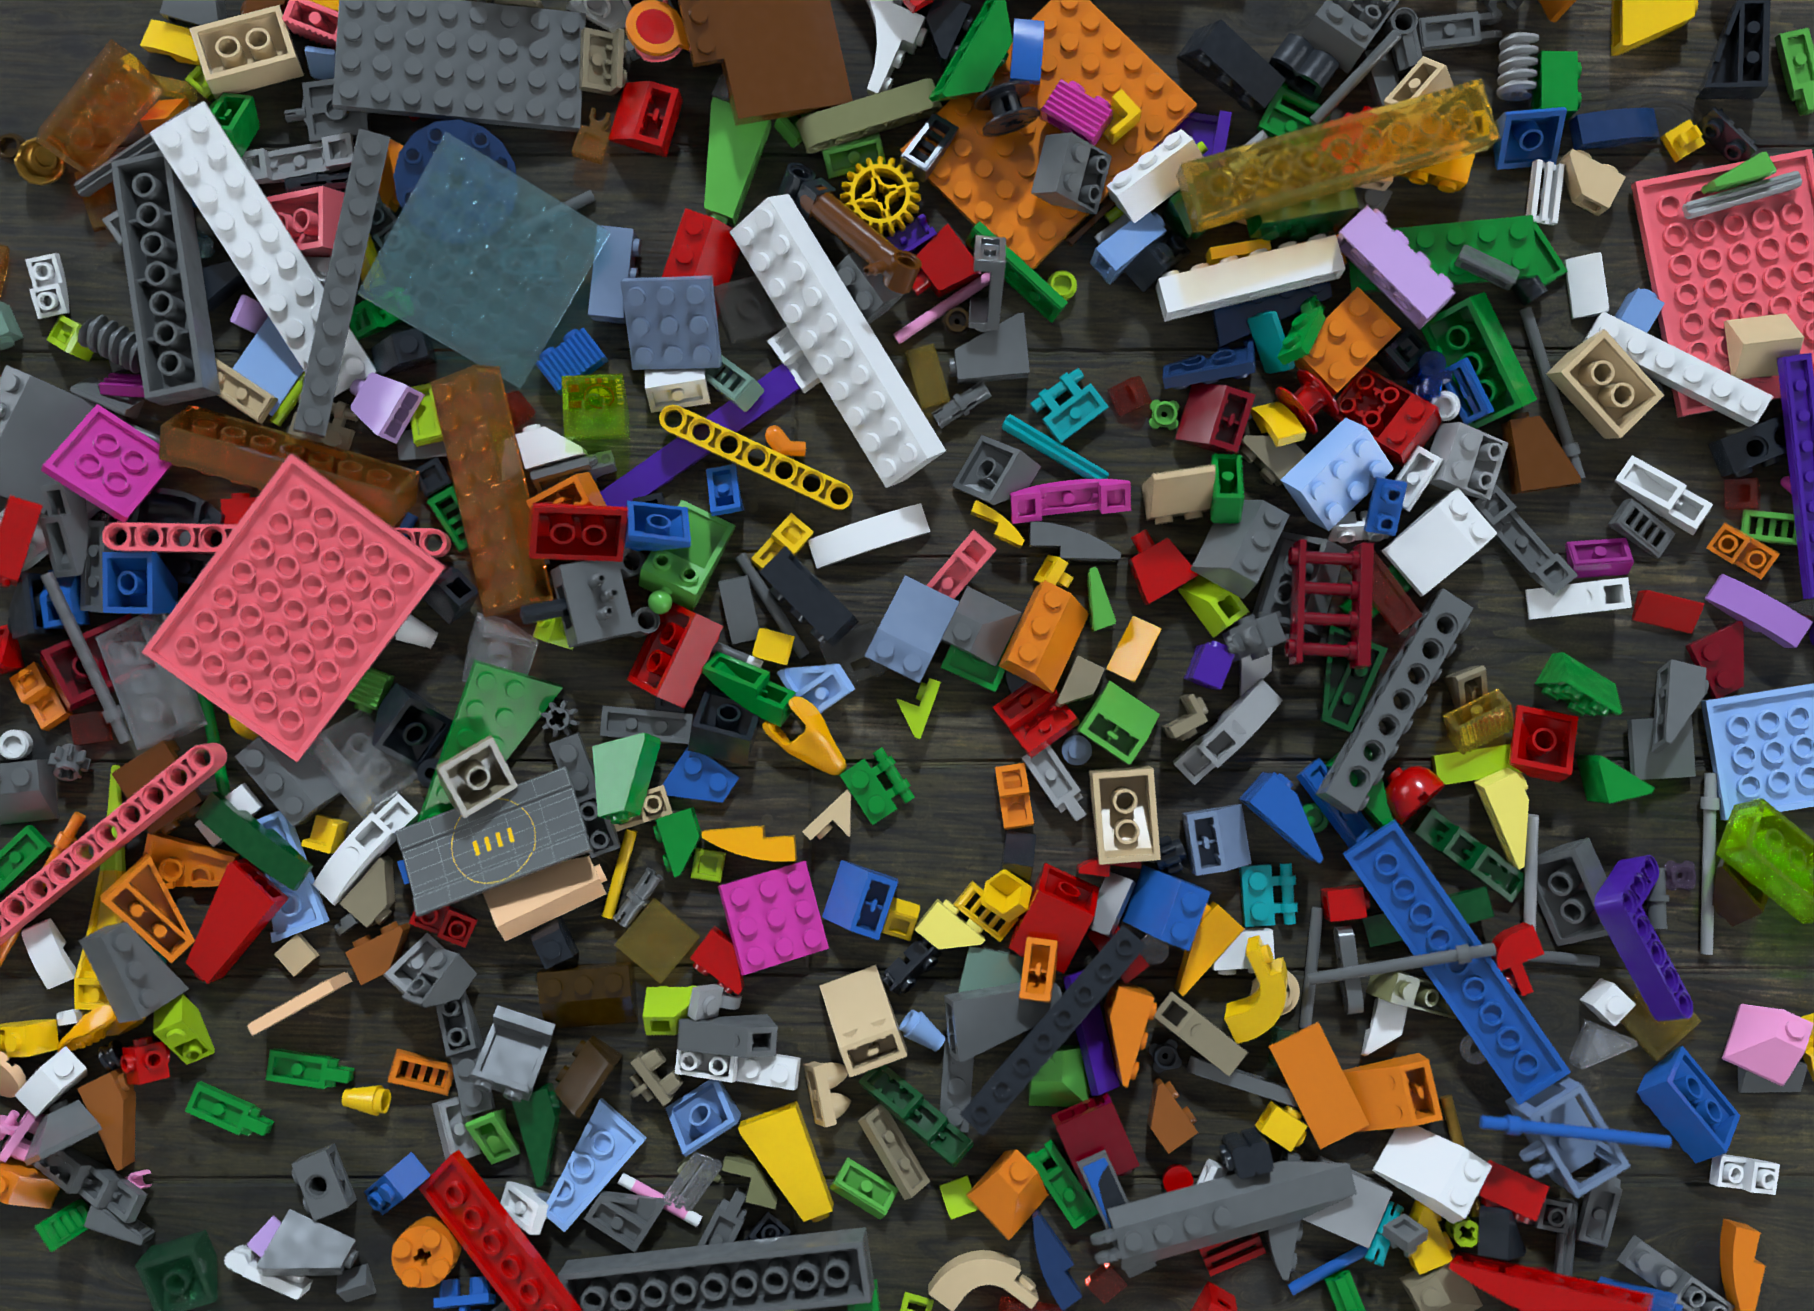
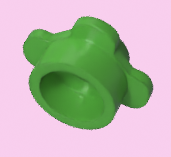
M1158 399L1153 400L1150 403V409L1152 410V418L1149 420L1150 427L1153 429H1158L1159 427H1167L1169 430L1176 429L1179 424L1176 419L1177 411L1179 410L1178 402L1174 400L1170 402H1161ZM1166 412L1167 416L1162 417L1161 413Z

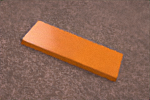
M1318 1022L1268 1046L1320 1149L1369 1125Z

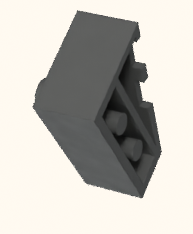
M127 922L104 926L79 941L119 1023L141 1020L189 990L182 980Z

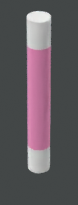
M624 1172L617 1183L637 1195L664 1198L667 1200L663 1208L664 1210L695 1227L698 1226L703 1217Z

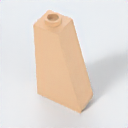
M585 856L566 860L483 892L494 923L506 942L607 894L602 884L607 879L600 864L594 866L590 857Z

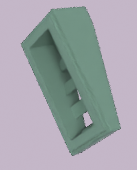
M721 355L722 365L720 368H705L706 382L741 410L747 412L764 393V389L753 377ZM725 366L726 368L723 370V372H722V373L716 378V380H715V379H714L715 376H716V375L722 370V368Z

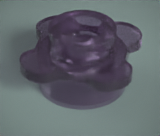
M1685 860L1683 863H1675L1674 861L1665 863L1664 868H1666L1667 872L1666 888L1668 890L1674 891L1677 888L1692 890L1695 887L1696 872L1693 862ZM1678 873H1682L1681 878H1678Z

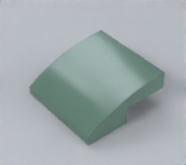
M969 946L958 992L1021 982L1024 957L1000 950L994 951L978 946Z

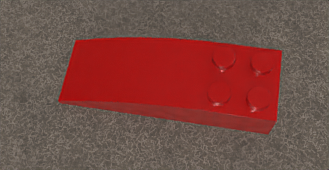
M1461 1251L1449 1264L1450 1270L1476 1287L1522 1311H1652L1653 1294Z

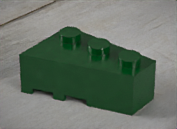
M1352 175L1342 176L1341 182L1325 185L1323 179L1315 180L1312 182L1313 187L1295 189L1294 184L1255 190L1243 205L1249 237L1262 238L1265 241L1276 238L1300 240L1319 234H1326V237L1334 235L1359 208Z

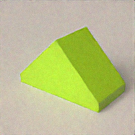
M62 314L59 315L47 341L63 351L88 362L94 353L88 347L85 348L78 343V333L82 325Z

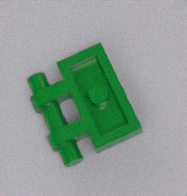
M883 747L872 753L878 762L874 767L871 768L864 758L840 774V777L872 825L898 809L891 799L899 794L905 804L915 798L909 789L911 786L907 778H902L894 766L895 760L892 756L887 755ZM883 771L893 785L888 790H885L877 778V775Z

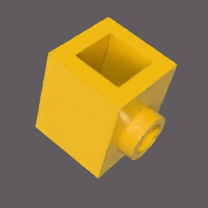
M1272 1100L1255 1124L1261 1133L1292 1152L1295 1146L1299 1147L1303 1143L1307 1134L1305 1130L1308 1127L1301 1120L1303 1115L1288 1104L1284 1109Z

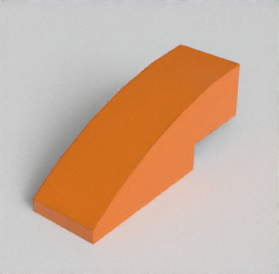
M1723 1219L1720 1236V1267L1727 1301L1735 1306L1732 1311H1755L1766 1266L1755 1259L1760 1232L1747 1224Z

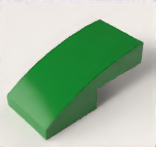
M395 287L374 300L366 299L353 307L349 327L357 340L390 328L415 315L404 288Z

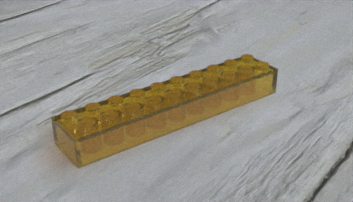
M1478 79L1181 163L1176 177L1192 231L1196 233L1485 151L1499 139V135L1482 79Z

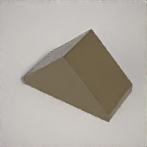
M1483 665L1470 666L1443 677L1456 711L1462 721L1490 709L1487 672Z

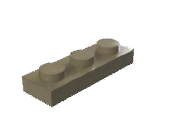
M879 1104L858 1120L904 1200L915 1196L930 1182L896 1122L885 1107Z

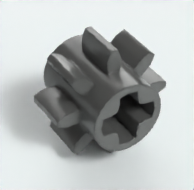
M566 700L561 702L560 707H557L554 702H550L549 707L551 710L548 713H541V716L545 717L547 722L542 728L553 729V737H558L561 730L567 736L572 735L570 727L580 724V722L574 720V714L578 712V709L569 710L567 708L568 701ZM557 712L559 714H566V718L563 719L564 725L555 723L554 720L558 718Z
M65 744L62 747L57 746L55 753L50 754L48 766L54 767L52 774L58 779L73 781L77 778L81 779L83 772H88L91 759L85 758L87 751L81 746Z

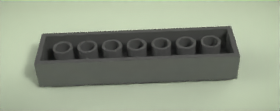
M162 151L111 161L144 397L146 400L167 406L220 395L192 198Z

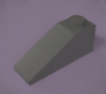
M1671 659L1657 670L1652 753L1658 754L1674 741L1706 695L1709 687V682L1706 680L1707 668Z

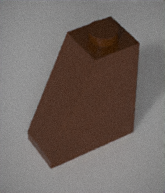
M1529 412L1510 415L1511 420L1501 424L1503 441L1508 442L1505 454L1512 495L1570 487L1581 483L1580 475L1541 416L1530 417Z

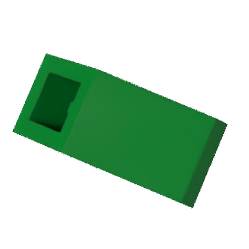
M694 807L655 819L657 825L653 826L656 839L658 843L663 842L666 854L663 855L664 865L667 872H673L674 877L684 873L702 838V831Z

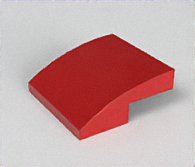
M1027 682L996 704L993 709L1030 758H1033L1080 723L1076 715L1066 704L1062 707L1055 706L1059 697L1056 689L1051 694Z

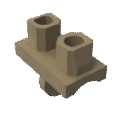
M658 1047L645 1054L639 1053L630 1062L638 1072V1074L634 1073L629 1078L635 1085L630 1095L635 1098L641 1093L647 1102L655 1095L661 1104L665 1106L672 1100L675 1095L674 1093L683 1084V1080L679 1074H675V1070L671 1071L664 1078L658 1074L655 1069L666 1061L665 1056Z

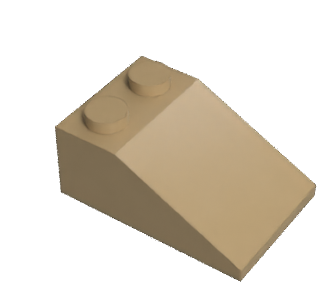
M1215 465L1157 473L1150 476L1141 485L1146 520H1155V525L1171 523L1173 522V517L1184 515L1185 520L1202 518V512H1206L1211 508L1216 472Z
M1140 766L1089 770L1099 865L1161 860L1154 768Z

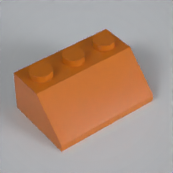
M1044 580L1035 587L999 667L1052 694L1089 613L1071 593Z

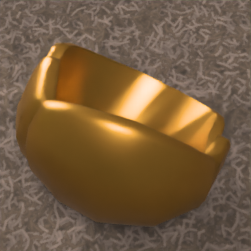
M35 137L20 145L18 153L14 158V164L23 179L31 184L43 186L54 183L63 175L67 159L63 149L57 143L48 138Z

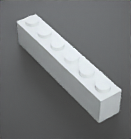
M1319 234L1309 238L1308 242L1297 244L1296 241H1290L1280 245L1279 249L1267 251L1266 248L1258 249L1251 252L1247 257L1238 259V256H1230L1222 259L1219 264L1209 266L1208 263H1201L1193 266L1190 271L1179 273L1178 270L1166 272L1161 276L1162 278H1158L1156 291L1164 321H1169L1340 279L1345 271V265L1337 236L1326 237V234Z
M1604 311L1598 316L1584 340L1586 341L1602 329H1605L1648 377L1748 427L1758 422L1773 397Z

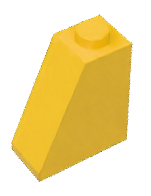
M1611 0V56L1621 55L1682 28L1695 17L1698 10V0Z

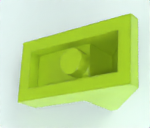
M929 678L927 684L921 682L916 699L921 701L919 706L896 698L914 737L921 739L941 683Z

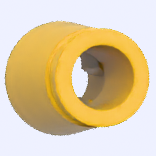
M382 1085L346 1088L342 1095V1105L344 1107L378 1116L380 1113L385 1114L391 1102L390 1090L384 1089Z

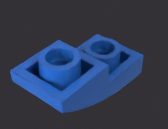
M1014 18L1010 82L1026 80L1031 84L1040 85L1044 21Z

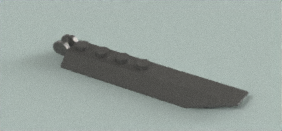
M1279 1161L1273 1163V1172L1260 1175L1258 1172H1255V1176L1241 1179L1235 1173L1108 1208L1107 1213L1112 1228L1094 1233L1090 1236L1093 1245H1101L1112 1242L1115 1239L1117 1247L1096 1253V1263L1104 1264L1117 1261L1120 1258L1121 1270L1297 1222L1357 1194L1350 1164Z

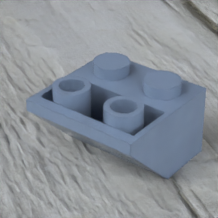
M1242 804L1181 813L1191 873L1196 876L1252 864Z

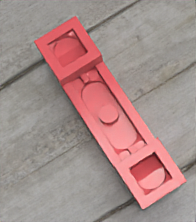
M973 530L926 586L955 599L997 549L978 532Z

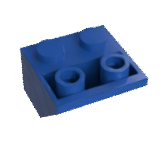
M841 860L822 918L852 932L879 940L898 884V878Z

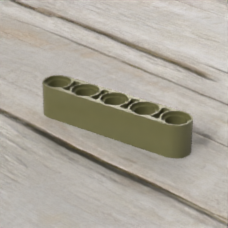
M928 78L809 114L799 119L796 125L807 153H816L931 117L933 113L937 114L943 107L941 101L932 102L928 99L935 88L933 80Z

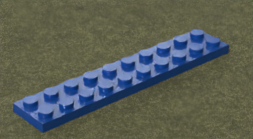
M1395 820L1387 823L1342 853L1414 956L1455 949V946L1468 944L1469 947L1482 945ZM1490 956L1472 959L1471 963L1459 964L1457 961L1422 967L1518 1105L1571 1073Z

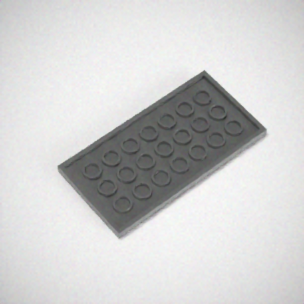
M339 0L333 108L337 110L442 120L459 119L473 123L580 133L582 90L579 89L581 30L586 27V13L465 0Z

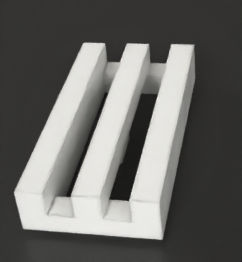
M1539 159L1532 162L1526 216L1533 215L1534 222L1551 226L1558 224L1565 164L1554 165V162L1548 161L1544 163L1543 160ZM1542 170H1543V171H1544L1543 187L1541 188V191H1540L1541 175H1542ZM1540 191L1541 204L1539 216H1537V207Z

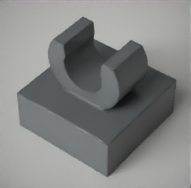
M1404 1213L1385 1224L1382 1235L1390 1240L1392 1248L1399 1247L1404 1250V1256L1407 1258L1417 1251L1418 1245L1427 1240L1428 1230Z

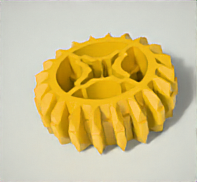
M882 156L878 157V164H873L871 158H867L866 168L857 163L855 169L858 174L850 171L847 173V178L850 182H842V189L846 192L840 194V201L845 202L848 208L882 236L883 231L888 230L889 236L893 237L895 236L894 227L903 232L906 229L903 221L910 224L913 223L914 217L910 213L919 212V206L915 204L921 201V195L915 192L919 189V183L911 182L914 178L912 172L903 174L905 171L902 164L895 168L894 158L889 159L888 165L883 163ZM880 177L890 178L900 186H896V184L886 185L881 181ZM870 179L871 189L869 192L862 194V198L856 199L861 185ZM876 186L879 193H883V197L885 195V209L882 202H878V198L876 199ZM905 196L901 209L891 216L890 205L898 201V197ZM861 209H865V211L875 210L880 214L881 219L872 218L863 213Z

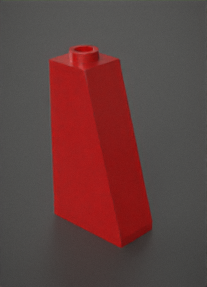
M246 858L231 861L226 867L186 961V964L193 970V974L207 984L226 975L289 899Z

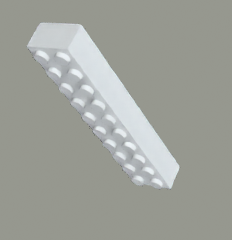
M785 194L766 198L733 228L730 234L885 487L888 488L905 481L946 450L790 195Z

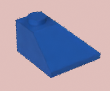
M627 500L628 518L624 548H630L635 551H659L690 547L691 537L687 507Z

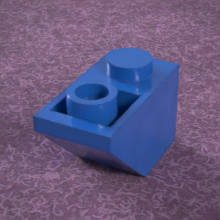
M81 575L56 578L78 626L90 625L88 611H80ZM44 585L39 598L43 626L49 629H65Z
M411 1152L365 1190L364 1193L370 1206L384 1215L431 1175Z

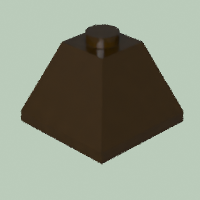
M1735 835L1729 837L1716 869L1712 905L1717 914L1725 918L1732 927L1764 912L1775 881Z

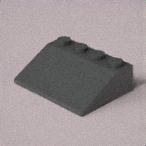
M6 365L0 377V495L8 499L11 495L43 505L41 513L48 515L40 486L57 481L41 471L42 466L96 404Z

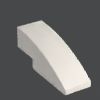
M1631 456L1615 479V482L1642 504L1691 535H1694L1713 506L1707 500L1686 490L1687 485L1634 456Z

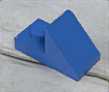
M736 464L706 469L711 516L743 511L744 506L740 495Z

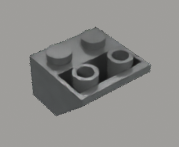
M1072 132L1046 135L1031 194L1052 205L1089 214H1097L1112 156Z
M852 252L837 265L835 270L866 321L870 324L886 313L904 294L896 293L887 288L883 283L884 276L881 274L865 275L863 269L869 264L858 254Z

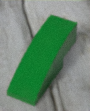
M718 651L702 668V673L729 698L772 724L781 727L793 712L788 701L796 696V692L770 682V672Z

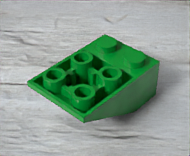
M1564 652L1552 653L1535 682V685L1542 688L1541 693L1554 701L1559 699L1569 704L1568 710L1581 717H1584V715L1592 717L1601 715L1606 717L1607 715H1620L1622 712L1616 684Z

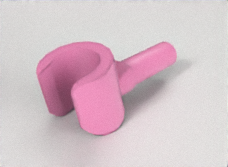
M148 1169L133 1172L125 1177L140 1189L148 1188L152 1185L145 1184L143 1181V1175L151 1173Z

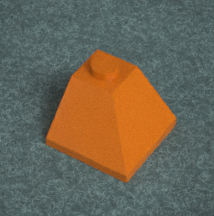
M1017 1149L1005 1151L966 1194L967 1198L1007 1240L1014 1236L1049 1195L1039 1172Z

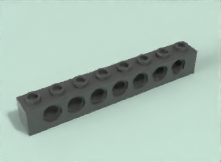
M1444 588L1431 593L1317 790L1316 796L1344 814L1360 812L1366 806L1369 800L1367 795L1372 785L1375 786L1381 780L1384 774L1382 768L1385 762L1390 760L1398 750L1399 745L1396 744L1401 734H1405L1410 729L1413 723L1411 717L1414 711L1419 709L1428 697V694L1425 693L1430 683L1433 684L1441 675L1442 668L1440 666L1444 659L1450 657L1457 645L1454 641L1458 634L1463 633L1470 624L1471 619L1469 615L1473 607ZM1437 621L1443 624L1444 633L1438 630ZM1423 645L1426 646L1430 652L1429 659L1426 658L1422 652ZM1409 670L1415 675V684L1411 683L1408 679ZM1394 696H1397L1401 701L1400 710L1393 703ZM1380 721L1386 725L1387 732L1385 735L1379 731L1378 725ZM1365 746L1370 748L1372 752V759L1370 761L1364 756ZM1350 772L1357 776L1358 782L1355 787L1349 782Z

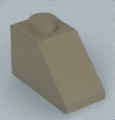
M388 855L380 857L340 903L341 906L367 928L376 923L381 925L392 913L389 908L395 903L393 859Z

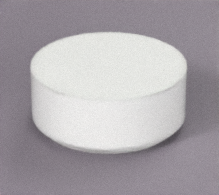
M9 730L0 737V753L9 760L24 759L33 749L31 736L23 730Z

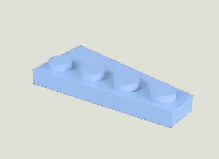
M603 1098L599 1100L547 1201L549 1206L546 1217L563 1232L571 1226L647 1138Z

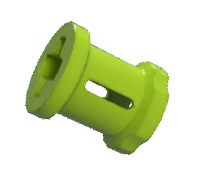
M1468 1216L1454 1224L1446 1220L1445 1230L1461 1247L1469 1248L1477 1245L1479 1242V1226ZM1462 1226L1466 1229L1463 1234L1459 1230Z

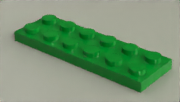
M1533 215L1391 228L1394 232L1399 230L1409 240L1408 246L1415 253H1423L1431 262L1430 268L1437 275L1440 273L1445 275L1453 285L1488 282L1455 266L1454 263L1464 245H1469L1517 268L1520 271L1517 279L1535 278L1537 276ZM1348 259L1350 294L1357 287L1364 293L1381 292Z

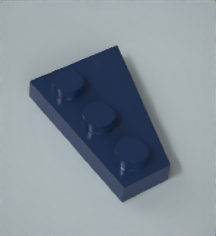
M1253 337L1243 340L1244 346L1230 350L1228 345L1218 348V352L1208 358L1196 355L1165 365L1163 367L1164 388L1179 390L1187 388L1190 384L1201 382L1213 384L1223 378L1233 377L1241 379L1249 376L1251 373H1255V344Z

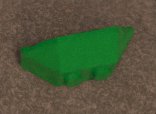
M1006 0L985 1L942 77L930 94L929 100L937 102L969 97L980 92L984 93L992 86L994 82L993 75L997 68H1000L1006 62L1009 56L1007 51L1013 42Z

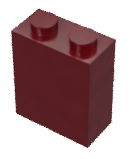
M1108 1092L1091 1097L1051 1115L1083 1190L1088 1189V1186L1077 1162L1103 1150L1106 1151L1116 1176L1128 1175L1134 1168L1140 1166Z

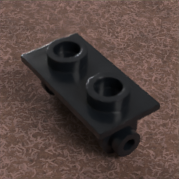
M1714 106L1695 125L1700 129L1703 134L1702 136L1731 164L1745 161L1757 151L1758 147L1754 144L1756 141L1752 140L1740 127L1736 129L1733 126L1735 123L1723 112V109H1718Z
M924 937L922 939L917 938L904 952L910 962L906 964L898 957L884 971L885 975L882 977V980L889 987L894 984L890 988L892 992L898 995L905 994L916 985V979L924 971L928 972L937 965L939 961L937 958L942 952L933 947V944Z

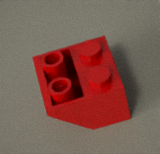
M652 81L625 83L608 140L667 157L683 103L679 89Z

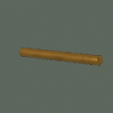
M1452 1095L1441 1096L1440 1100L1451 1142L1465 1148ZM1478 1195L1469 1210L1471 1217L1479 1216L1481 1206Z

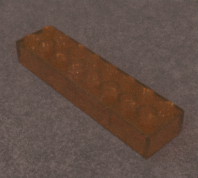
M473 365L430 382L484 617L510 615L520 612V608L524 605L553 600L544 559L529 558L527 535L530 508L526 500L530 499L500 367Z
M194 405L187 406L161 425L159 459L171 462L172 465L177 467H188L198 470L204 475L219 476L229 479L232 483L246 484L263 491L288 456L294 454L391 527H394L416 504L420 471Z

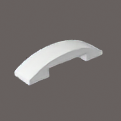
M920 503L847 525L807 541L816 568L819 569L844 561L852 556L929 533L930 529Z

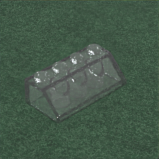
M140 614L95 637L137 750L156 745L162 740L169 741L185 736L208 725L195 690L142 653L143 649L167 619V614Z

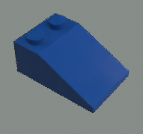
M1262 772L1239 800L1306 859L1320 863L1323 860V856L1298 795L1291 790L1293 783L1281 773L1277 775L1275 772L1272 774Z

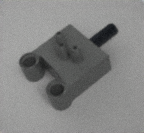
M630 548L624 550L623 559L627 558L631 561L632 570H628L624 566L623 561H581L556 567L550 573L557 599L522 606L520 608V617L523 623L529 624L561 617L569 648L629 635L641 638L656 631L660 625L659 614L654 613L649 607H642L631 613L623 580H627L641 572V568L646 561L644 554L641 551H635ZM638 616L645 619L646 629L639 625Z

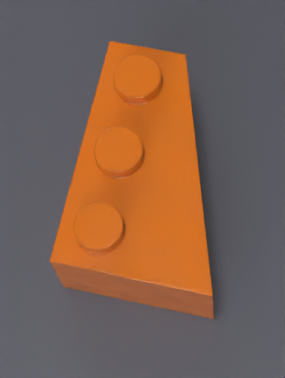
M147 852L100 896L101 901L124 922H127L134 931L171 964L195 941Z

